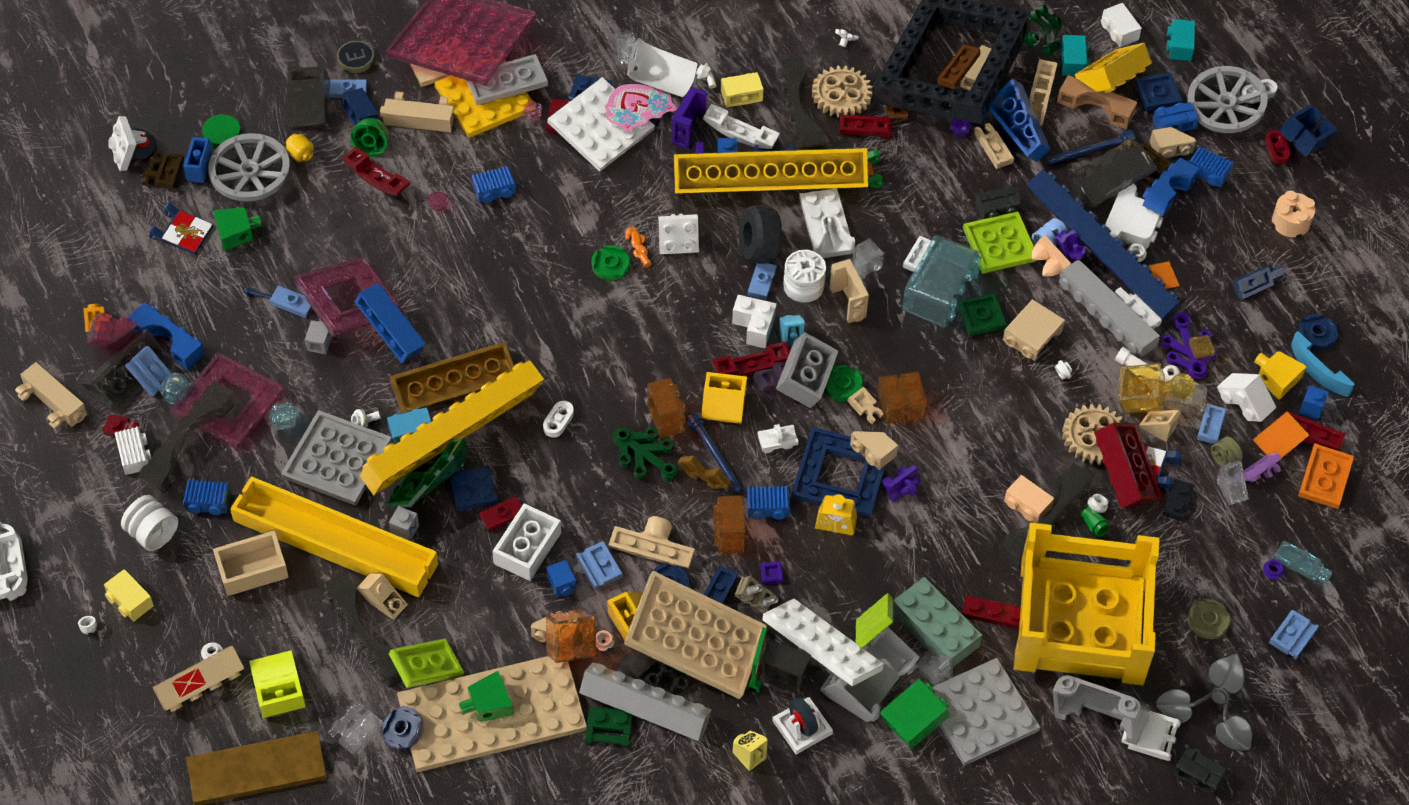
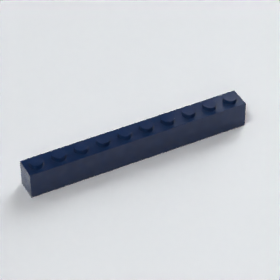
M1042 169L1026 185L1028 190L1062 221L1070 231H1077L1079 240L1125 286L1159 316L1164 323L1180 307L1178 302L1180 298L1172 290L1168 292L1164 288L1166 284L1159 277L1155 279L1151 275V269L1146 264L1141 265L1137 262L1139 258L1131 250L1127 252L1123 248L1125 244L1118 237L1114 239L1110 235L1111 230L1105 224L1100 225L1096 221L1098 218L1092 211L1087 212L1082 208L1084 204L1077 197L1073 199L1069 195L1071 191L1064 184L1060 186L1056 182L1058 180L1051 171L1047 173Z

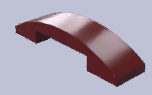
M354 147L342 158L343 162L360 178L384 193L398 196L411 184L409 180L398 173L392 175L370 161L369 155L357 147Z
M785 341L767 346L766 351L732 359L731 355L712 359L711 362L716 373L749 377L785 364L790 354V349Z

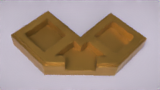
M695 456L681 457L678 461V464L690 477L695 480L700 478L708 482L707 486L713 489L728 488L731 484V481L719 468L706 470Z

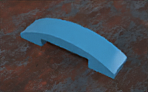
M1297 331L1291 345L1297 360L1307 366L1305 371L1325 388L1346 397L1350 396L1355 384L1341 371L1336 374L1332 373L1310 352L1312 344Z

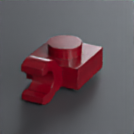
M109 414L102 431L104 435L116 437L115 432L136 428L139 426V423L130 421L128 417Z

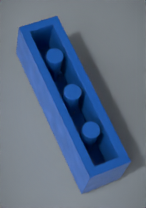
M379 283L361 291L354 303L401 364L419 355L426 344L423 338L414 330L410 321L401 313L399 307L388 296L387 291Z

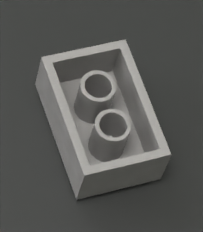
M804 332L793 343L776 390L811 408L822 397L838 350Z

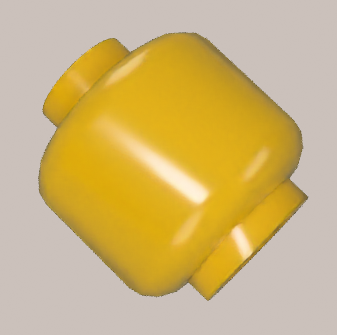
M293 134L287 139L286 151L296 162H306L312 158L314 145L305 135Z

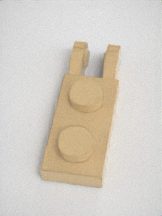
M990 123L984 125L987 135L983 133L979 126L974 128L978 141L996 169L1014 162V157Z

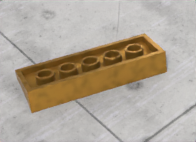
M502 342L390 376V384L403 414L414 409L428 408L467 396L474 391L478 393L481 391L480 388L489 381L491 383L497 381L496 378L503 372L510 373L513 371L514 365L506 342Z
M318 731L186 757L194 805H203L327 779Z

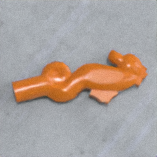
M631 226L625 231V239L629 240L631 237L632 247L635 248L634 256L639 258L644 267L647 268L651 265V261L647 256L648 250L642 245L645 241V236L640 234L636 230L637 228Z

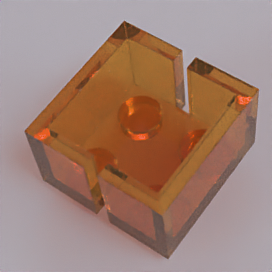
M918 371L900 374L899 378H897V374L879 377L877 391L886 423L904 421L906 406H908L907 420L925 418L927 402Z
M671 377L648 383L647 406L659 437L663 438L683 432V424L686 423L684 415L686 407L684 401L679 400L678 396H680L677 384H673Z
M742 496L717 497V505H713L714 545L719 547V554L744 553L745 523Z
M586 608L570 610L568 615L565 612L546 614L547 655L555 663L572 661L574 656L577 659L596 657V616Z

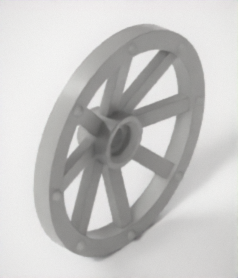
M1233 66L1214 67L1199 74L1191 83L1187 103L1191 102L1194 111L1198 115V123L1210 130L1221 133L1241 132L1256 125L1264 116L1268 101L1267 91L1260 79L1245 69ZM1223 75L1240 77L1231 92L1226 91ZM1212 77H1216L1220 95L1202 83ZM1245 81L1251 83L1257 90L1238 98L1236 97ZM1199 89L1216 102H1195L1196 90ZM1260 97L1258 110L1238 105ZM1198 108H1218V110L1210 118H1207ZM1233 110L1251 115L1252 117L1238 122ZM1223 113H1227L1232 124L1215 121Z
M249 133L234 136L220 144L210 157L208 171L213 186L222 195L238 201H256L274 194L285 184L290 173V161L286 149L277 140L266 135ZM258 143L252 159H247L241 144ZM265 145L277 152L258 164ZM235 147L242 163H235L222 157V155ZM282 159L283 166L281 172L263 171L266 167ZM217 163L239 172L217 176ZM258 177L276 178V180L264 188ZM242 178L234 190L222 183ZM248 181L253 182L257 188V191L241 192Z

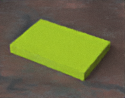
M888 593L856 619V644L860 648H863L893 622V598Z
M446 639L395 648L389 652V656L407 688L458 678L464 674Z

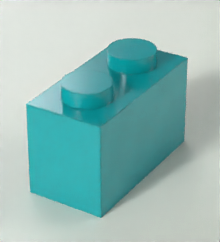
M1173 19L1171 26L1167 27L1166 37H1170V40H1167L1166 51H1169V59L1191 61L1194 52L1195 21Z
M1063 35L1061 43L1062 76H1075L1076 73L1090 65V58H1087L1089 44L1086 43L1085 36Z

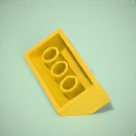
M1145 43L1115 49L1076 73L1075 77L1096 92L1105 91V93L1115 90V86L1125 84V80L1136 77L1137 73L1145 71V67L1152 64Z

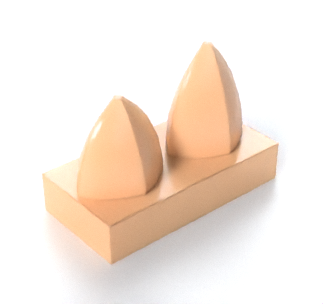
M1046 235L1033 248V260L1045 259L1047 261L1043 268V276H1054L1057 274L1060 276L1061 271L1071 265L1068 259Z

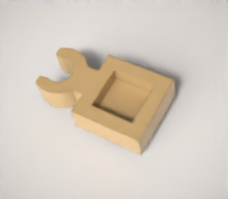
M864 387L847 400L860 416L865 413L868 422L871 424L876 420L872 414H876L879 418L883 416L882 410L874 407L877 401Z

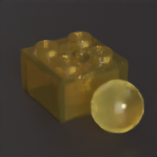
M1160 363L1121 366L1118 401L1123 413L1164 410L1165 393H1172L1178 399H1187L1195 392L1196 384L1194 379L1185 373L1177 374L1171 381L1165 382V374Z

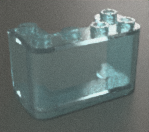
M935 234L906 285L902 310L946 327L948 321L952 322L956 314L954 309L958 302L957 297L958 295H963L966 281L970 282L972 278L976 279L980 270L978 266L982 259L979 256L980 252Z

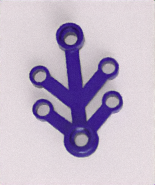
M1178 312L1174 317L1173 324L1180 330L1184 345L1175 341L1173 337L1165 335L1162 337L1161 346L1165 349L1173 348L1189 357L1190 362L1179 357L1178 353L1174 351L1167 354L1166 362L1170 365L1178 364L1187 369L1188 375L1193 379H1204L1208 373L1206 365L1210 360L1215 359L1217 349L1214 346H1208L1200 361L1197 354L1205 343L1210 342L1212 333L1209 330H1202L1198 340L1193 345L1188 330L1190 316L1185 312Z

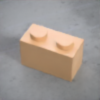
M1021 475L1006 491L1004 502L1011 509L1020 512L1028 521L1039 523L1052 509L1054 497Z

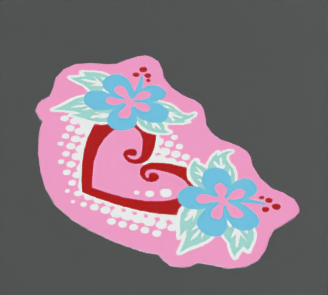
M641 84L619 86L612 92L608 104L605 105L607 120L620 126L626 132L632 131L636 126L646 125L651 118H661L664 113L676 111L677 109L672 103L669 92Z

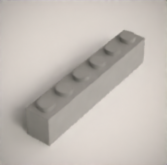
M1079 259L1061 271L1059 279L1061 287L1073 295L1074 299L1081 303L1089 314L1094 315L1104 328L1112 332L1115 338L1121 341L1132 354H1135L1140 359L1157 347L1160 335Z
M592 662L585 670L579 691L580 694L697 741L705 733L711 709L706 708L700 703H693L680 695H673L660 687H653L640 679H633L622 672L613 671L599 663Z

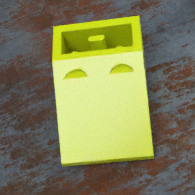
M292 650L249 661L263 718L305 708Z

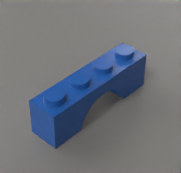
M1179 158L1175 163L1172 162L1168 170L1163 171L1159 180L1156 179L1151 188L1148 187L1143 194L1145 200L1142 206L1163 216L1171 208L1176 192L1173 189L1187 191L1195 183L1200 168L1182 158Z
M144 302L127 317L130 329L142 338L146 339L152 336L169 338L173 342L170 348L173 360L187 371L204 356L202 342L196 337H191L183 327L179 328L169 317L161 315L154 306L150 307Z

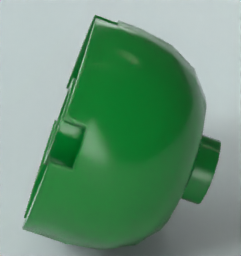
M365 118L359 121L353 128L350 141L353 148L357 147L367 153L369 157H376L385 151L390 136L383 122L375 118Z

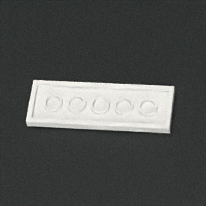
M795 599L763 614L764 622L851 686L883 671L884 663L863 648H860L855 642Z

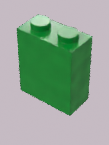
M920 679L880 712L885 723L910 750L950 717L947 702L942 697L938 699L934 695L935 690L927 682L924 684Z

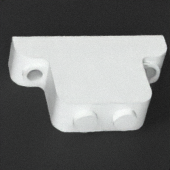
M1124 180L1105 225L1111 230L1110 235L1114 239L1118 237L1125 245L1141 244L1147 249L1150 242L1154 243L1158 233L1155 231L1156 227H1161L1164 217L1142 206L1144 199L1137 197L1138 193L1136 192L1135 184Z

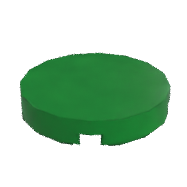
M223 114L209 118L204 123L202 129L203 137L210 139L211 145L215 148L224 141L241 134L239 122L234 117Z
M607 245L602 247L603 249L595 251L592 256V269L599 278L618 280L628 273L630 257L623 248Z
M837 365L832 367L824 391L833 400L848 402L849 397L863 388V378L858 370H854L847 365Z

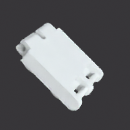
M1149 711L1148 722L1137 745L1126 742L1127 734L1125 730L1121 742L1128 744V749L1170 761L1172 757L1170 754L1172 744L1176 742L1175 733L1181 721ZM1170 726H1173L1171 735H1168ZM1166 742H1167V743H1168L1167 750H1166V752H1164L1165 745H1166Z

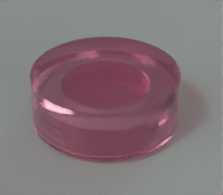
M433 192L428 197V205L434 211H441L448 204L447 196L443 192Z

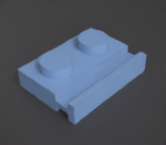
M149 346L143 348L125 365L150 396H154L158 390L163 388L174 377Z
M603 541L585 549L582 553H576V558L595 590L602 585L606 586L622 578V572Z
M1291 610L1269 643L1282 652L1289 653L1296 660L1319 626L1317 624L1313 625L1309 619Z

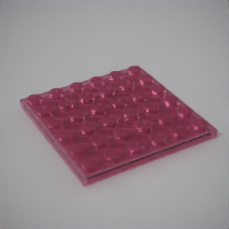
M426 0L386 49V57L486 85L536 20V12L494 0Z

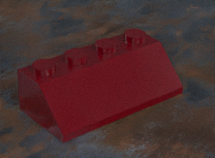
M1113 422L1094 432L1096 444L1100 448L1103 463L1107 467L1110 482L1114 487L1117 495L1116 499L1121 508H1134L1163 499L1136 423Z

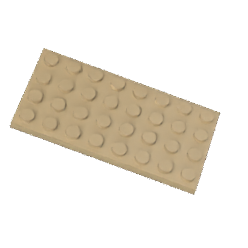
M565 652L397 692L400 707L407 706L415 709L423 719L424 729L418 742L411 747L416 773L583 732L587 729ZM499 671L513 706V715L482 722L477 720L474 711L462 715L458 703L469 699L468 686Z

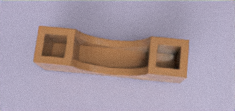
M1069 75L1059 90L1057 103L1073 109L1083 104L1097 105L1106 111L1109 123L1127 129L1137 106V102L1130 98L1115 94L1112 91L1105 93V91L1096 92L1077 78Z

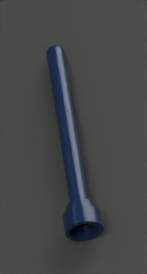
M1130 129L1122 132L1120 137L1050 157L1048 162L1053 165L1116 145H1133L1136 142L1135 135Z
M695 412L689 415L686 419L688 426L698 432L722 472L731 481L730 485L737 494L742 493L743 488L703 427L704 419L701 414Z

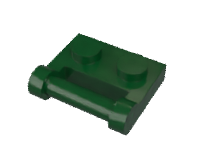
M590 706L585 743L619 744L622 747L628 748L633 715L620 709ZM593 731L623 733V736L593 733Z

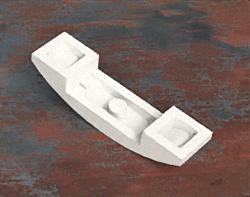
M714 104L710 105L703 117L717 131L729 138H737L738 142L753 147L759 145V148L772 149L780 133L765 126H762L760 130L728 116L727 110Z

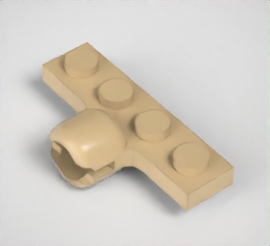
M652 516L648 519L646 528L642 533L615 526L609 542V548L664 564L680 566L685 570H689L695 553L694 548L670 542L668 538L672 529L671 522L658 516Z

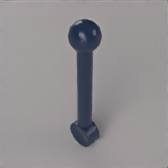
M249 287L243 290L246 295L253 294L268 299L272 297L269 294L253 291Z

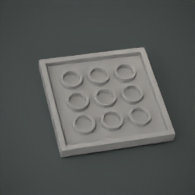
M318 410L283 469L281 478L356 506L367 487L359 476L363 470V465L367 463V459L375 453L379 455L384 452L383 449L392 443V437Z
M997 658L932 687L935 690L934 695L938 699L942 697L949 705L950 717L939 726L964 766L1040 730L1039 724Z

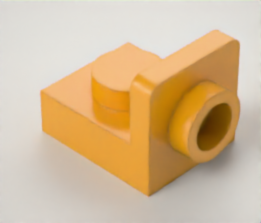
M89 304L88 308H83L86 333L106 331L105 308L100 307V304Z

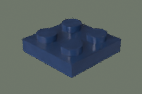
M1171 72L1135 78L1134 84L1145 111L1157 110L1163 106L1167 108L1182 102Z
M490 465L460 470L450 476L457 511L498 504Z

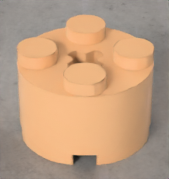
M1287 191L1278 199L1272 216V223L1274 222L1276 226L1275 229L1287 237L1306 234L1315 214L1314 200L1303 194Z

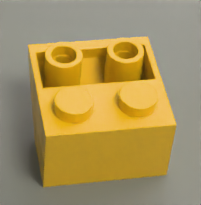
M707 372L701 414L703 419L741 424L747 377Z
M624 592L607 601L608 614L624 641L643 593Z

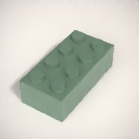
M925 577L893 600V615L948 671L980 647L982 634Z

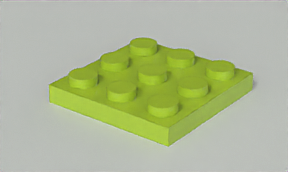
M1019 212L963 225V230L982 274L1037 261L1032 259L1034 246Z

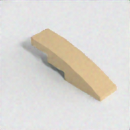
M1039 59L1029 98L1040 126L1043 125L1057 68V63Z

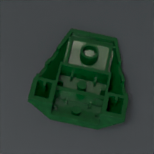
M463 438L451 439L442 453L402 477L400 486H395L387 506L411 507L461 469L469 454L466 441Z

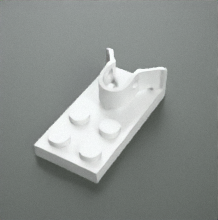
M837 188L800 193L799 199L813 251L822 256V258L854 254L855 238L850 236Z

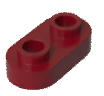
M1277 130L1268 132L1265 144L1271 160L1280 165L1287 163L1291 153L1285 136Z

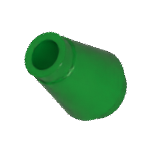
M1090 507L1082 511L1081 516L1093 535L1102 537L1109 531L1110 525L1107 519Z

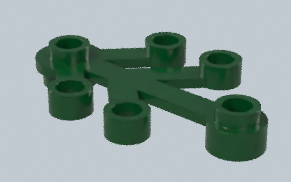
M1046 4L1038 6L1036 10L1030 12V18L1042 28L1036 32L1030 31L1025 33L1024 42L1027 47L1036 46L1040 42V38L1044 36L1043 53L1045 56H1050L1054 54V51L1061 49L1058 31L1061 30L1062 20L1056 14H1050Z
M650 427L646 432H631L627 428H619L613 433V441L620 447L619 465L626 468L631 465L628 447L635 451L636 467L634 468V476L637 479L646 477V467L644 466L643 458L661 470V477L664 481L672 482L677 478V467L671 463L666 464L651 453L671 452L673 450L672 440L664 439L661 443L639 444L636 442V440H657L658 431L656 428Z

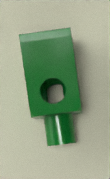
M243 207L213 211L224 251L251 241L253 239L251 229L262 226L260 216L247 217L246 210Z
M499 671L468 686L469 699L458 703L462 715L474 711L477 720L480 722L513 715V706Z

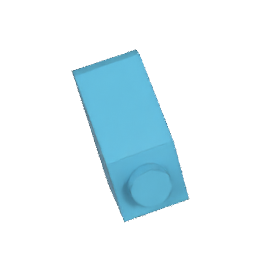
M800 315L780 317L779 332L781 341H786L788 347H792L794 341L804 333V320Z

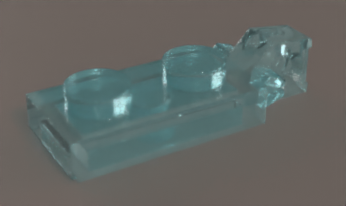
M1286 541L1281 543L1273 559L1280 561L1282 565L1315 581L1317 579L1327 584L1331 578L1332 571L1324 567L1321 559Z

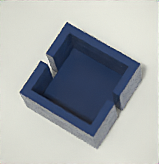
M1310 104L1291 115L1279 131L1287 140L1294 142V146L1298 151L1307 157L1327 145L1338 129L1325 118L1316 131H1314V127L1323 117V114Z

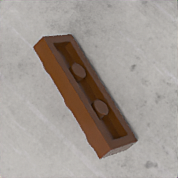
M963 44L938 77V85L956 89L981 55L980 49Z

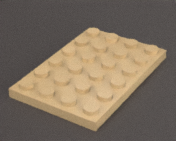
M652 571L624 644L740 699L743 696L752 670L762 628H766L767 625Z

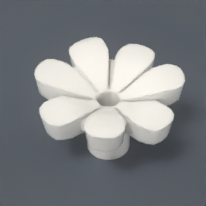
M836 29L835 31L841 37L839 45L843 47L847 46L848 41H855L859 38V36L849 34L843 29Z

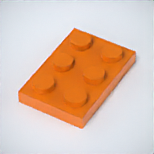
M1314 443L1298 497L1338 509L1354 456Z

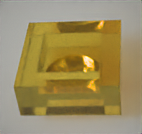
M1209 335L1189 339L1188 344L1195 359L1214 355L1215 349Z

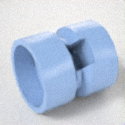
M1053 218L1032 234V241L1036 245L1046 235L1057 247L1060 244L1056 242V235L1061 231L1069 232L1062 221Z

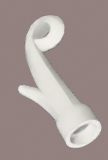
M1124 347L1120 349L1115 358L1116 362L1126 365L1142 379L1144 384H1148L1146 376L1163 383H1173L1180 378V371L1176 366H1165L1161 373L1131 354V351ZM1168 371L1173 372L1174 375L1169 376Z

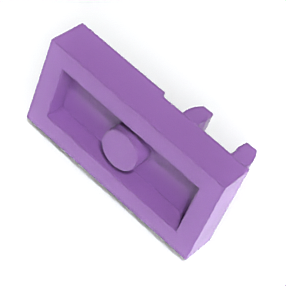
M1278 453L1268 454L1237 475L1240 481L1249 480L1250 482L1258 480L1262 472L1266 478L1273 477L1270 472L1271 468L1274 473L1281 471L1280 466L1276 464L1281 457Z

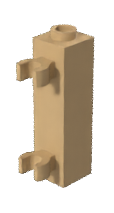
M396 91L395 100L386 99L385 105L381 106L380 117H383L384 124L387 126L451 132L454 110L453 106H449L447 103L448 97L441 96L439 104L404 101V92Z
M37 362L20 374L23 384L15 389L18 393L17 396L22 401H25L33 393L54 412L47 419L50 421L49 425L54 429H57L63 421L73 427L87 415L84 403Z

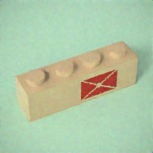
M229 646L152 688L163 709H170L173 712L183 706L181 702L187 699L194 701L203 696L201 692L209 688L212 691L222 685L220 681L226 678L233 680L240 676V671L244 667L233 646Z

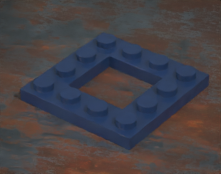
M812 427L791 492V498L821 505L825 496L839 494L845 499H851L855 502L857 515L871 518L886 465L880 470L870 465L862 454L855 452L851 447V436ZM826 453L865 462L856 492L817 482Z

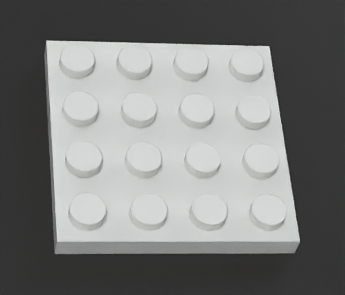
M603 77L549 117L547 122L599 172L654 130V125L649 120L646 125L636 126L630 132L624 131L620 126L607 120L605 105L608 104L609 97L615 89Z

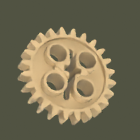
M837 66V70L830 67L829 72L823 70V75L818 74L817 79H814L812 98H814V103H818L817 108H823V113L830 111V116L834 113L837 114V118L841 114L855 115V111L861 114V110H866L867 105H870L872 86H870V80H866V75L861 76L860 70L856 73L854 72V67L850 70H847V66L844 69Z
M1090 404L1089 409L1082 405L1081 411L1075 408L1074 413H1069V417L1066 418L1062 432H1064L1062 439L1066 440L1064 445L1070 446L1069 453L1076 452L1075 458L1082 456V462L1089 459L1092 465L1093 461L1096 460L1098 465H1101L1103 456L1096 444L1094 432L1105 427L1101 424L1107 426L1113 422L1120 423L1122 416L1116 418V411L1109 413V407L1102 410L1100 404L1097 409L1094 408L1093 404Z

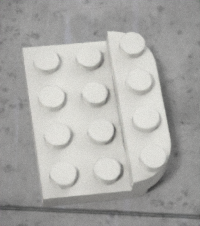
M0 522V599L7 597L11 601L25 594L27 571L21 537L13 527Z

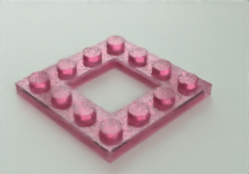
M364 257L294 276L293 282L332 337L369 326L371 323L358 307L341 312L326 292V288L355 280L363 291L379 283L387 291L391 300L399 307Z
M217 353L171 408L170 412L171 415L238 450L285 392L284 386ZM223 380L253 395L232 422L202 406Z

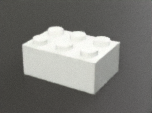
M524 503L492 551L494 564L531 581L561 534V520Z

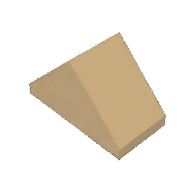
M1179 410L1149 411L1139 426L1167 442L1177 427L1181 413Z

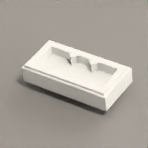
M919 236L904 261L903 268L921 275L934 253L937 243Z

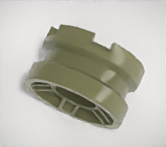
M1226 436L1220 442L1211 446L1213 458L1224 469L1232 467L1243 458L1241 448L1231 437Z

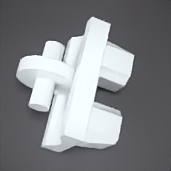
M777 424L774 425V429L758 431L759 442L764 453H770L774 449L779 448L791 449L793 446L798 445L794 425L780 427Z

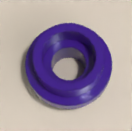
M1273 559L1264 564L1263 573L1271 580H1278L1284 574V567L1280 561Z

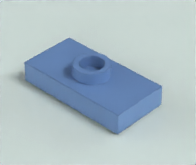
M329 80L328 98H343V92L363 88L366 93L367 80Z
M768 263L756 265L747 296L767 300L777 265Z
M278 286L270 299V305L307 318L314 305V299Z
M1207 403L1197 436L1198 440L1211 444L1217 443L1227 409Z

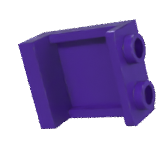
M690 87L672 118L673 144L687 149L692 145V121L696 116L703 118L708 108L707 92Z

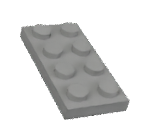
M536 54L464 73L476 106L548 86V80Z

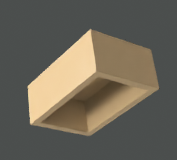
M275 531L213 549L227 596L289 578Z

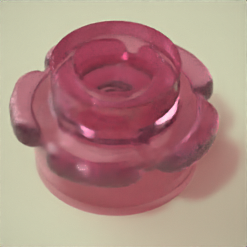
M531 101L524 107V113L528 119H538L541 116L542 106L539 103Z

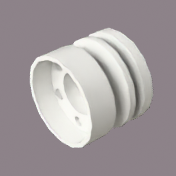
M799 250L787 258L783 285L788 297L803 303L814 301L822 295L826 275V264L822 256L814 251Z
M144 495L135 500L125 511L121 520V527L131 537L136 538V541L146 550L155 551L165 545L174 535L178 527V518L168 509L163 508V505L153 496Z

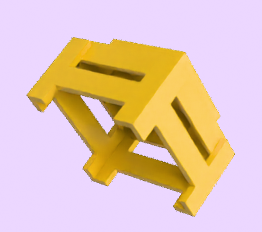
M1030 523L1021 563L1023 584L1019 637L1015 649L1014 670L1035 672L1036 669L1116 678L1122 679V683L1143 686L1155 652L1153 619L1159 538L1138 535L1136 543L1130 544L1051 534L1052 525ZM1047 550L1130 560L1128 567L1047 558L1045 554ZM1143 591H1145L1143 644H1141Z

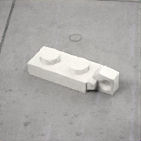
M1121 287L1115 291V294L1152 329L1161 325V318L1136 294L1132 295L1130 293L1128 295Z

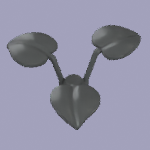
M1237 653L1221 658L1211 665L1209 676L1213 684L1217 686L1212 692H1209L1197 701L1190 703V694L1182 689L1166 691L1158 698L1156 702L1158 709L1165 716L1178 719L1181 723L1191 718L1193 714L1191 707L1200 704L1208 698H1212L1218 704H1224V722L1216 726L1218 739L1225 746L1234 750L1245 751L1252 748L1253 733L1250 723L1245 718L1237 715L1231 716L1229 719L1227 718L1228 705L1230 704L1228 699L1233 693L1238 692L1242 688L1245 679L1243 664Z

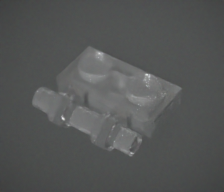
M359 701L353 706H349L345 710L346 713L339 720L336 719L332 723V727L327 731L333 738L340 733L342 737L338 740L339 744L354 756L382 730L384 724L381 719L369 710L362 716L359 712L364 706ZM353 719L356 723L350 729L345 727Z

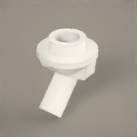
M701 64L696 71L697 79H707L709 88H715L716 83L713 74L710 72L709 64Z
M357 409L351 417V422L367 427L369 422L381 419L379 411L366 415L364 410Z

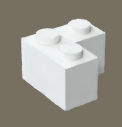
M742 295L737 296L733 308L732 324L748 327L746 344L766 348L776 316V303Z
M1232 373L1217 387L1225 404H1239L1247 421L1261 422L1276 408L1260 375Z

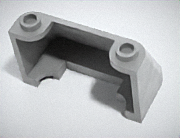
M888 627L863 647L864 650L884 663L883 671L854 686H851L832 672L820 688V691L826 697L866 722H874L881 715L880 702L900 676L906 673L909 675L917 667L915 663L920 658Z
M1068 675L1059 678L1053 688L1056 718L1066 720L1067 715L1070 713L1080 715L1083 707L1121 719L1120 730H1125L1127 734L1126 742L1137 745L1149 719V708L1146 704L1134 697Z

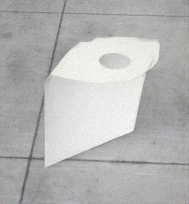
M639 38L635 42L631 53L627 75L634 81L684 97L694 81L697 63L651 46ZM635 65L638 67L637 71H634Z

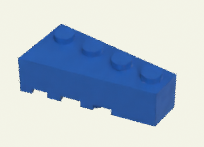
M1011 79L998 92L989 110L1024 154L1038 162L1050 150V146L1023 85Z

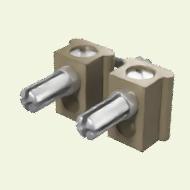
M751 576L741 578L735 596L744 604H750V607L759 614L763 615L768 611L771 604L778 602V597L774 596V593L766 587L763 588Z

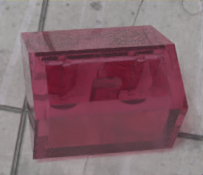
M100 313V315H96L89 322L86 344L106 348L137 326V322H132V319L128 317L116 319L112 318L111 314Z

